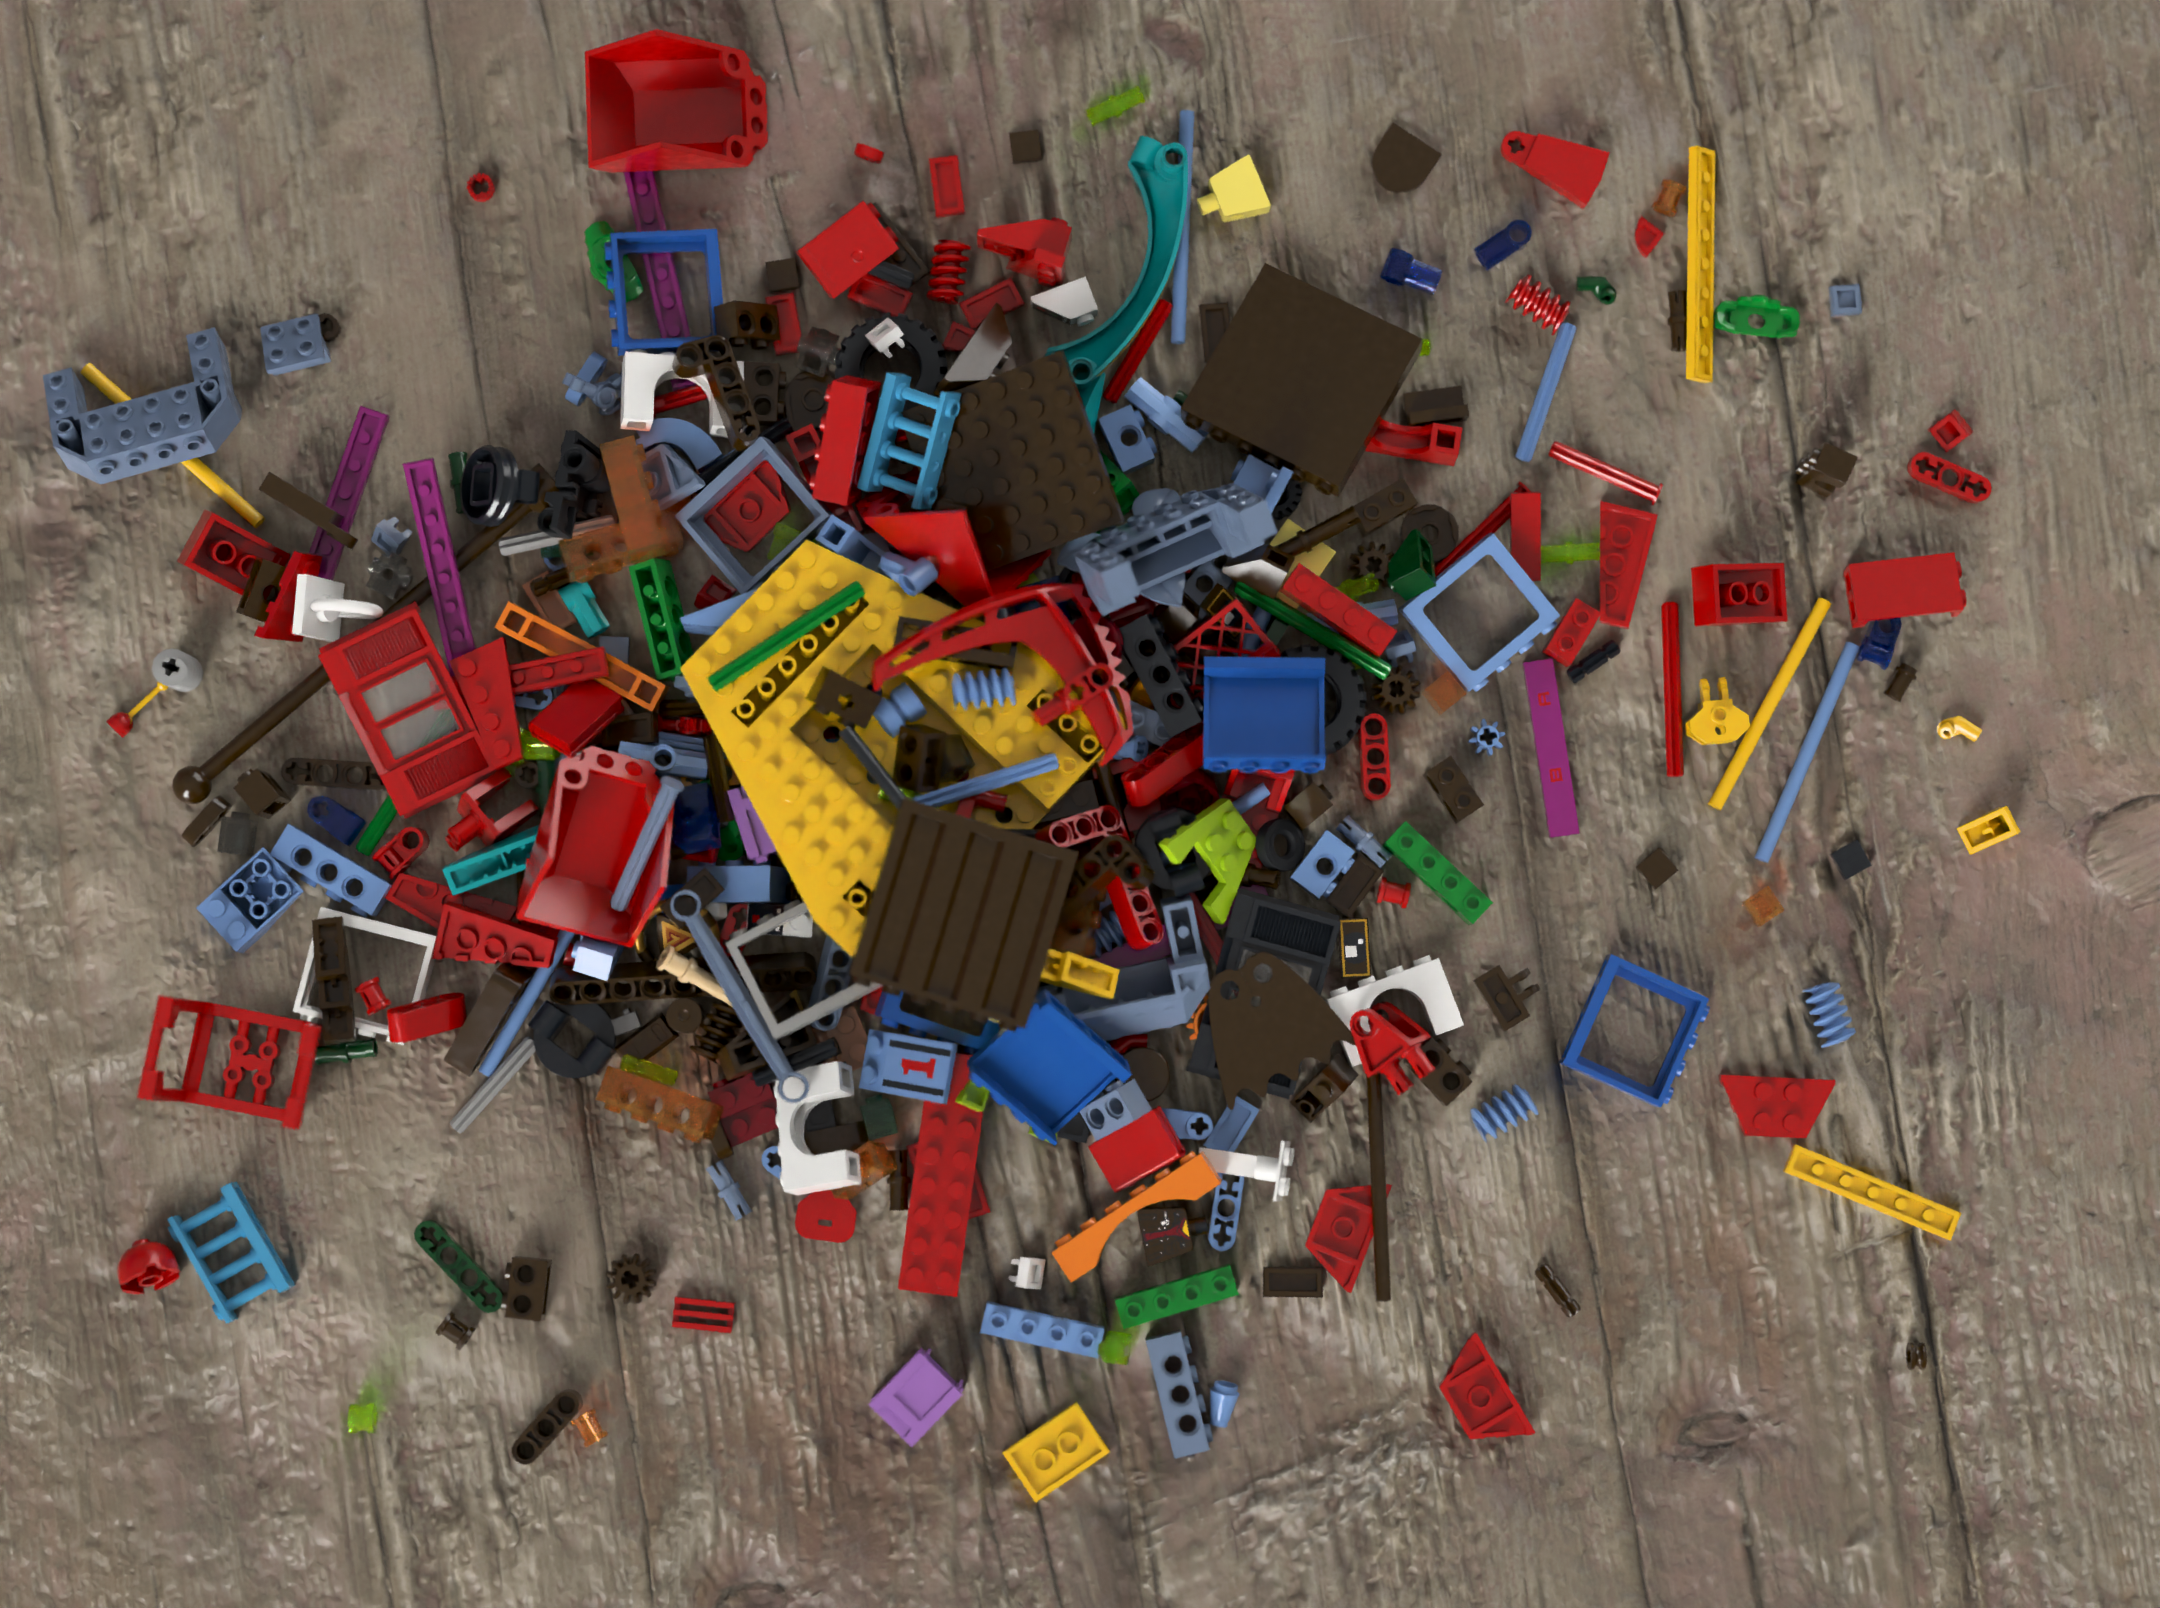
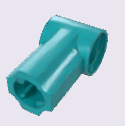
M584 575L558 590L565 605L571 613H574L579 625L589 639L602 634L611 627L595 599L597 597Z

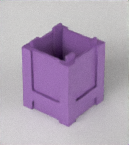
M740 787L727 791L748 859L752 860V862L756 860L757 864L768 860L771 861L770 857L779 854L744 788Z
M921 1347L872 1397L871 1402L868 1404L911 1447L963 1395L962 1391L964 1390L962 1388V1383L964 1382L962 1379L957 1383L930 1357L929 1354L932 1350L930 1347L927 1351Z

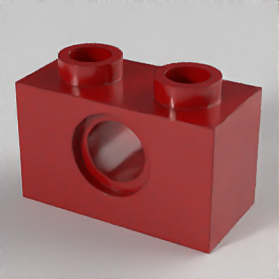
M1575 598L1570 603L1541 653L1553 658V660L1565 667L1571 665L1600 617L1601 612Z

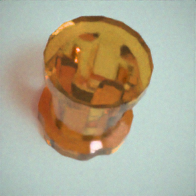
M1663 179L1661 183L1663 188L1657 201L1653 203L1651 208L1665 216L1675 217L1677 213L1675 209L1681 196L1686 194L1687 188L1676 181Z
M595 1408L570 1421L572 1426L576 1425L583 1437L584 1448L609 1435L607 1430L603 1431L595 1417Z

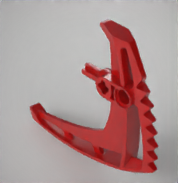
M1050 583L1027 586L999 593L975 602L925 627L872 663V683L874 690L877 692L885 680L936 659L996 643L1022 642L1046 660L1064 683V686L1053 693V699L1032 712L1037 724L1039 723L1043 727L1063 713L1070 715L1082 709L1104 750L1099 761L1101 767L1105 766L1133 735L1130 696L1127 691L1119 686L1126 676L1115 670L1122 660L1111 655L1116 644L1105 640L1110 629L1098 625L1101 613L1089 610L1093 601L1091 598L1082 596L1084 589L1082 584ZM1068 599L1073 600L1088 624L1104 663H1095L1081 638L1056 603ZM1036 600L1042 606L1006 618L997 619L998 610ZM984 615L985 624L950 639L942 640L943 632ZM926 641L929 642L927 649L893 667L889 666V664ZM1092 674L1102 678V686L1096 685L1092 681ZM1109 690H1113L1117 698L1124 728ZM1075 692L1078 697L1071 699L1069 693Z

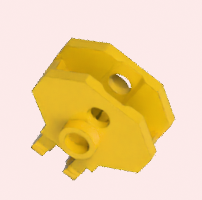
M1725 677L1718 678L1717 690L1719 700L1714 701L1710 700L1708 680L1700 679L1701 703L1698 704V711L1685 722L1686 735L1700 745L1723 744L1736 741L1750 728L1749 715L1734 706L1733 700L1729 699L1727 679ZM1715 727L1720 729V735L1715 732Z

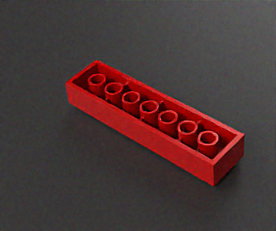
M956 1053L947 1104L924 1100L898 1289L951 1297L958 1296L983 1112L975 1111L955 1101L970 1080L967 1060L973 1055Z

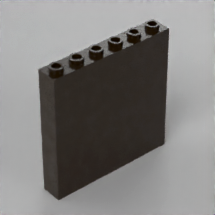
M1265 263L1181 407V420L1193 430L1198 431L1201 429L1209 433L1211 438L1219 443L1228 442L1236 446V449L1246 456L1249 454L1254 455L1276 469L1285 467L1293 472L1291 478L1296 481L1304 482L1305 480L1315 485L1319 492L1339 497L1421 353L1423 339Z

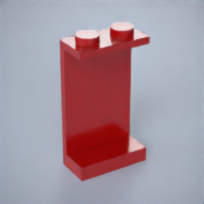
M1955 552L1848 564L1843 571L1852 628L1864 627L1868 621L1946 612H1951V617H1957L1966 607V593L1964 589L1960 588L1959 582L1962 576V568L1960 562L1956 561Z

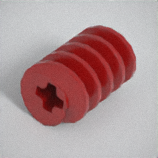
M941 239L938 240L940 244L934 246V252L938 255L932 257V263L937 267L930 269V275L934 278L928 281V286L933 290H929L926 297L935 302L955 305L959 303L955 301V297L964 296V292L958 290L957 286L966 285V281L958 276L968 272L966 268L960 266V263L969 262V258L962 255V251L971 250V246L955 240Z
M1528 274L1520 279L1504 303L1515 299L1513 304L1514 310L1523 305V316L1534 312L1532 322L1536 323L1540 319H1544L1542 329L1545 330L1553 325L1551 334L1553 336L1567 317L1571 302L1566 301L1559 305L1561 295L1557 294L1550 299L1551 289L1548 287L1540 292L1541 282L1537 281L1530 285L1532 276Z

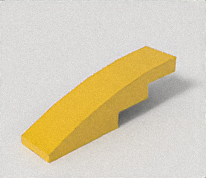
M1049 949L1040 981L1081 993L1113 999L1120 970L1068 951L1061 953Z

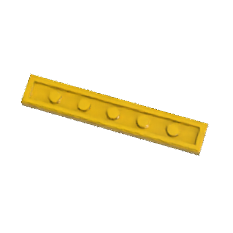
M1793 1144L1783 1172L1950 1241L1961 1216V1213L1796 1144Z

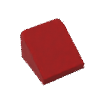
M1956 409L1928 429L1946 453L1973 433V430Z
M711 575L697 593L694 606L702 610L734 597L737 589Z

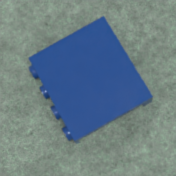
M1204 657L1203 769H1210L1212 772L1240 769V771L1246 773H1253L1258 771V769L1271 770L1274 773H1285L1288 770L1316 773L1319 770H1324L1326 761L1325 658Z
M1046 989L1042 990L1034 998L1026 1028L1017 1027L1016 1032L1001 1029L967 1060L970 1071L969 1077L976 1086L980 1088L984 1086L990 1091L991 1097L999 1105L1005 1104L1008 1106L1013 1116L1019 1122H1027L1039 1139L1042 1141L1047 1139L1054 1146L1057 1144L1055 1134L1114 1079L1118 1078L1124 1083L1132 1075L1128 1061Z

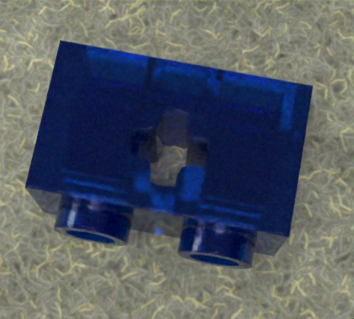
M707 782L685 786L682 792H678L674 803L673 817L675 818V828L672 830L674 843L687 854L721 848L720 822L717 821L711 786Z

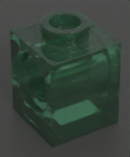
M882 1094L866 1098V1105L860 1106L869 1141L899 1133L890 1098L883 1100Z

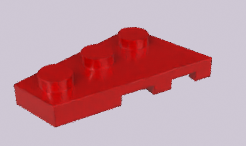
M1035 248L1027 251L1025 255L1019 254L1016 258H1009L1006 269L1038 279L1037 283L1042 286L1054 288L1055 285L1061 286L1063 284L1065 257Z
M293 552L280 579L279 586L281 590L275 603L270 601L266 612L269 613L263 627L258 626L254 636L264 639L303 642L304 636L292 634L297 575L308 574L318 577L323 556L314 553Z

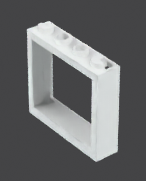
M320 907L317 919L342 916L345 926L427 946L412 1002L425 999L435 963L432 955L437 936ZM312 937L293 1012L301 1013L300 1019L317 1023L318 1018L322 1019V1012L320 1008L310 1006L316 983ZM355 1017V1027L359 1028L357 1034L375 1038L376 1033L387 1035V1041L391 1042L389 1040L388 1025Z

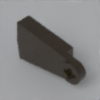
M268 473L258 490L328 531L327 535L353 550L358 539L338 527L344 516L273 473Z

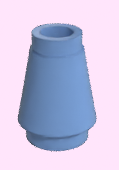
M1214 1381V1386L1210 1388L1211 1425L1227 1427L1239 1397L1237 1392L1238 1385L1228 1381Z

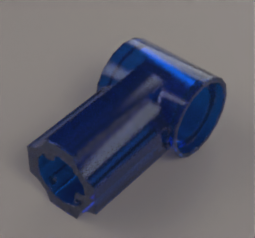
M1514 220L1506 228L1474 248L1473 251L1481 265L1488 271L1515 252L1524 249L1532 235L1531 227L1523 220ZM1513 229L1521 230L1525 235V239L1521 242L1513 241L1510 237V231Z
M1391 248L1380 273V278L1394 285L1404 286L1405 284L1434 295L1443 270L1415 260L1414 256L1406 251Z

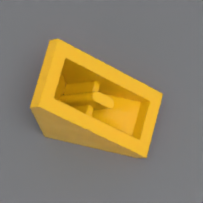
M2007 805L1996 808L1957 828L1970 855L2020 833Z

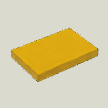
M1076 1401L1002 1451V1453L1036 1503L1110 1453V1450Z

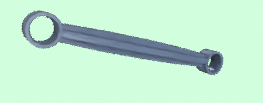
M690 890L677 892L670 903L672 915L677 920L686 922L725 995L754 1043L779 1079L778 1093L780 1097L788 1103L800 1102L807 1096L809 1091L807 1079L802 1074L792 1070L750 992L699 913L701 901L698 895ZM681 895H690L695 899L696 910L693 915L682 916L675 911V901ZM796 1077L804 1083L805 1089L800 1098L790 1099L784 1095L783 1083L787 1078Z

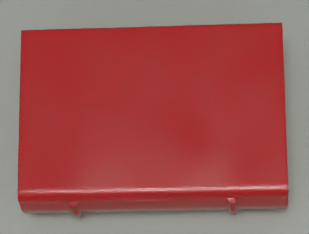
M595 680L570 684L567 689L529 722V731L534 738L573 758L624 711V707L621 705L623 697Z
M1160 1105L1135 1121L1088 1146L1115 1193H1119L1128 1187H1133L1138 1181L1167 1165H1172L1174 1161L1186 1154L1185 1148Z

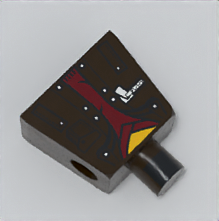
M1185 1207L1141 1208L1137 1211L1148 1267L1192 1251L1191 1237L1208 1234L1205 1216L1187 1219Z

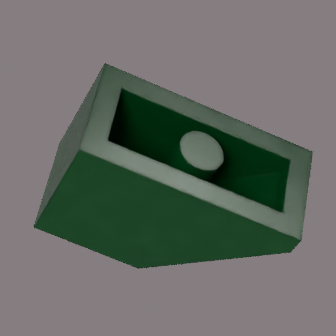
M1416 528L1409 533L1388 563V584L1394 593L1398 592L1405 601L1436 586L1432 545Z

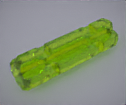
M627 1054L623 1055L619 1068L629 1073L634 1071L636 1075L657 1082L661 1080V1083L669 1086H674L678 1077V1072L667 1067L663 1069L661 1065L643 1059L637 1060L636 1057Z

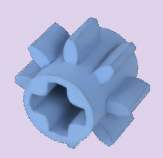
M1482 719L1480 729L1474 726L1470 728L1471 732L1475 735L1474 738L1468 740V743H1475L1477 746L1476 754L1481 752V750H1486L1487 755L1491 756L1493 754V746L1497 749L1503 748V745L1498 741L1499 738L1505 735V732H1498L1496 729L1498 726L1497 721L1490 726L1487 725L1485 719ZM1484 730H1486L1487 735H1493L1489 745H1487L1486 741L1480 740Z

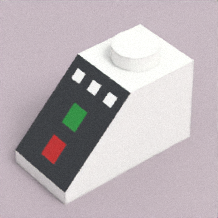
M1086 276L1030 297L1033 309L1069 325L1075 323L1078 326L1086 325L1094 321V316L1098 315V308Z
M748 904L747 931L757 927L756 921L771 913L776 917L785 912L783 907L786 905ZM808 911L764 935L812 938L813 918Z

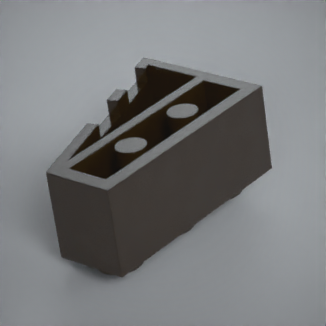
M796 989L771 1009L778 1024L804 1011ZM810 1024L777 1041L785 1057L817 1044ZM747 1029L717 1053L727 1081L768 1065V1062L754 1043Z

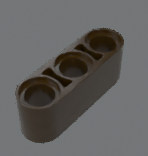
M567 1389L553 1398L514 1442L511 1453L516 1462L524 1465L530 1464L547 1449L581 1410L583 1400L579 1392ZM569 1396L574 1400L575 1408L573 1411L567 1412L561 1408L560 1400L562 1397ZM542 1419H549L554 1423L553 1434L542 1432L540 1428ZM522 1442H529L533 1445L534 1454L532 1457L522 1455L520 1452Z

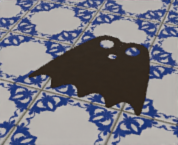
M1267 952L1258 953L1248 958L1242 968L1238 970L1227 969L1215 975L1210 982L1208 1002L1212 1040L1223 1091L1230 1110L1234 1109L1236 1096L1242 1089L1248 1088L1259 1096L1265 1097L1268 1081L1274 1074H1284L1291 1080L1297 1081L1299 1065L1305 1058H1314L1324 1064H1330L1331 1045L1335 1041L1342 1040L1356 1046L1351 1031L1323 998L1287 964ZM1267 964L1271 967L1273 973L1268 982L1260 983L1254 978L1253 973L1257 965ZM1233 981L1238 985L1239 994L1235 999L1226 1000L1222 997L1220 987L1224 982ZM1254 996L1261 998L1262 1002L1258 1007L1251 1004V999Z

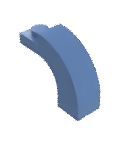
M675 418L653 419L650 431L636 430L640 438L637 440L631 438L619 446L620 451L616 453L624 466L663 443L686 454L699 473L723 457L716 443L705 431L690 422Z
M832 514L815 539L826 549L879 573L878 565L880 564L881 556L886 552L862 536L855 528Z

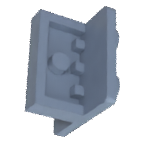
M311 314L260 328L265 369L268 374L273 373L275 376L331 362L329 349L322 336L318 314Z

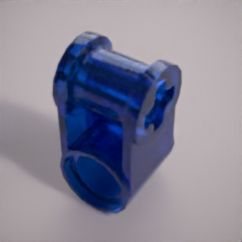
M1901 618L1889 619L1892 625L1889 633H1885L1880 629V620L1870 621L1865 637L1860 644L1856 660L1860 662L1866 660L1880 665V669L1886 670L1892 659L1895 643L1901 629Z
M317 796L307 806L308 815L313 821L349 847L367 823L362 817L329 797ZM319 804H328L326 806V809L329 811L328 815L321 814L318 816L320 810L317 808Z

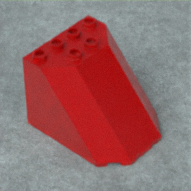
M660 29L651 30L585 51L588 168L613 173L747 167L754 160L753 156L755 153L763 149L768 143L766 84L760 75L755 76L749 67L750 59L744 50Z
M916 466L906 474H895L892 476L917 485L920 472L918 466ZM883 486L882 492L870 491L865 498L855 505L865 523L908 559L915 562L922 557L928 559L938 573V578L935 582L965 607L999 593L1015 590L1022 582L1029 578L1028 576L1036 568L1042 566L1043 561L1052 554L1051 549L986 572L966 510L899 513V506L914 496Z
M590 746L582 750L581 754L573 758L567 757L559 762L519 892L516 912L517 919L632 948L666 888L674 813L673 804L626 910L621 912L613 909L610 903L611 898L662 787L661 780L655 774L657 770L650 761L635 759L625 754L614 751L609 752L599 747Z

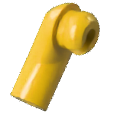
M1962 716L1944 719L1937 726V732L1943 739H1950L1953 736L1962 734L1975 742L1982 732L1981 728Z

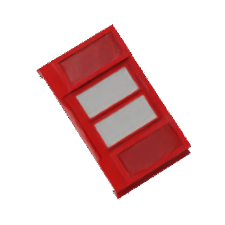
M417 602L409 604L319 648L321 654L318 655L399 815H404L405 819L479 784L499 771L493 767L479 731L419 614L421 610Z

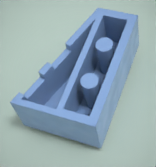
M726 860L725 866H716V862L714 864L698 862V866H687V882L705 867L725 889L712 902L726 904L791 903V901L786 899V884L791 883V876L786 868L771 866L770 860L759 864L756 863V860H753V866H743V861Z

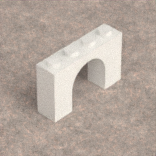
M641 349L625 352L622 362L620 429L650 431L654 417L655 389L667 380L681 378L696 383L706 393L710 408L709 436L728 438L705 374L692 378L679 377L675 374L672 367L676 354L673 352L650 354ZM689 357L681 358V360L686 364L694 363V361ZM736 361L744 380V361ZM718 377L722 383H732L728 377ZM728 404L734 411L742 410L738 404Z
M1430 955L1414 960L1415 967L1403 970L1401 965L1385 971L1387 977L1376 981L1375 977L1371 976L1358 981L1359 987L1348 991L1347 987L1344 986L1330 992L1331 998L1325 1000L1350 1031L1352 1015L1362 1009H1369L1373 1000L1380 993L1389 989L1405 990L1418 999L1433 1036L1464 1025L1439 958L1431 960ZM1362 1016L1360 1018V1025L1364 1031L1370 1032L1368 1017ZM1340 1040L1349 1065L1353 1067L1361 1064L1357 1047Z
M835 1061L810 1066L798 1071L797 1073L802 1074L807 1079L809 1091L807 1096L797 1103H788L780 1097L778 1093L779 1080H776L773 1092L777 1100L775 1120L779 1128L780 1142L778 1143V1153L781 1157L782 1171L780 1173V1182L783 1191L802 1195L862 1184L858 1153L841 1150L814 1155L808 1149L804 1139L805 1121L815 1106L827 1100L854 1095L852 1066ZM790 1077L783 1083L784 1095L790 1099L800 1098L804 1092V1083L799 1078Z

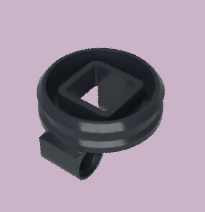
M492 445L480 447L468 459L461 478L460 500L465 515L474 524L496 527L508 517L514 502L538 504L540 473L524 469L518 470L515 457L507 448L494 447Z
M1174 805L1147 815L1148 818L1137 832L1134 846L1154 871L1152 883L1164 889L1174 890L1176 897L1180 898L1204 889L1205 885L1202 879L1209 873L1210 869L1194 846L1192 849L1195 857L1182 861L1181 864L1164 867L1155 840L1158 843L1165 838H1171L1177 834V829L1183 825L1188 826L1196 820L1197 816L1192 811L1176 808Z
M545 1000L528 1023L534 1029V1047L540 1061L551 1072L562 1077L583 1078L592 1074L600 1075L617 1052L614 1049L616 1036L612 1019L607 1011L597 1003L558 1005ZM572 1016L596 1033L578 1058H575L554 1042Z

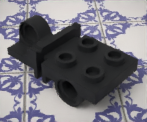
M566 430L564 442L561 445L559 467L555 474V487L559 491L546 492L544 502H547L550 507L544 509L539 514L537 520L539 529L550 537L572 539L575 521L579 522L593 519V517H601V513L597 509L602 508L603 503L596 499L597 494L608 492L613 487L616 479L614 470L604 463L605 452L576 430Z

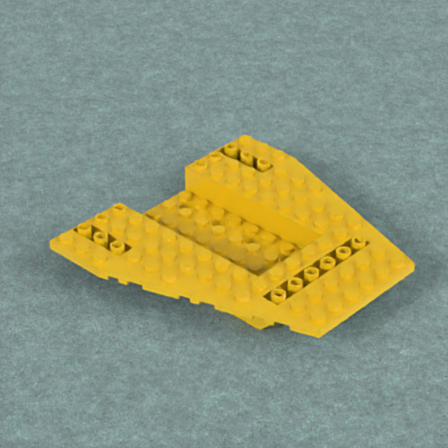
M805 540L687 660L680 670L814 922L847 954L853 957L898 810L878 784H872L868 781V771L841 737L835 743H829L824 739L823 733L827 728L835 727L841 732L847 727L838 722L840 716L833 712L826 716L812 709L814 702L806 699L822 666L864 688L873 685L872 663L893 648L899 616L936 622L958 610L920 592L915 596H910L894 580L809 540ZM854 581H858L865 591V595L719 691H715L708 682V677ZM972 619L958 626L978 628L985 623ZM904 624L902 637L909 638L920 630L917 626ZM947 631L942 633L943 641L951 638ZM1011 642L996 643L991 645L990 648L993 652L1010 654ZM1022 642L1017 643L1013 672H1009L1010 676L1013 675L1016 705H1012L1009 697H1006L1002 707L997 699L993 700L992 708H988L985 700H982L980 709H976L973 702L970 701L968 710L964 711L959 702L955 711L952 693L953 674L958 673L963 681L966 672L970 671L973 679H976L977 671L982 670L985 677L988 678L989 668L934 660L900 673L883 682L880 687L882 689L881 697L890 700L892 690L905 682L924 706L927 714L912 723L905 721L906 725L923 724L947 733L939 789L960 783L952 777V770L955 767L961 766L954 753L956 749L965 764V768L969 772L967 780L1051 753L1056 755L1059 763L1057 769L990 790L1008 795L1005 807L1012 812L1013 817L1010 822L1000 823L996 819L995 810L977 806L973 808L970 819L1002 829H1033L1104 753L1098 737L1082 709L1070 715L1063 713L1043 727L1035 722L1032 712L1053 699V693L1064 686V683L1046 660ZM902 655L889 664V666L893 667L912 657V655ZM995 670L997 676L1000 677L1001 670ZM1075 692L1069 693L1071 699L1078 697ZM840 696L838 701L845 705L847 699ZM1118 711L1119 717H1120V719H1121V722H1122V725H1123V728H1124V722H1123L1122 714H1121V712ZM873 715L866 729L856 725L854 730L893 779L899 734L891 738ZM900 787V789L903 791V793L907 796L909 800H913L914 797L929 793H916ZM959 800L937 808L956 814Z

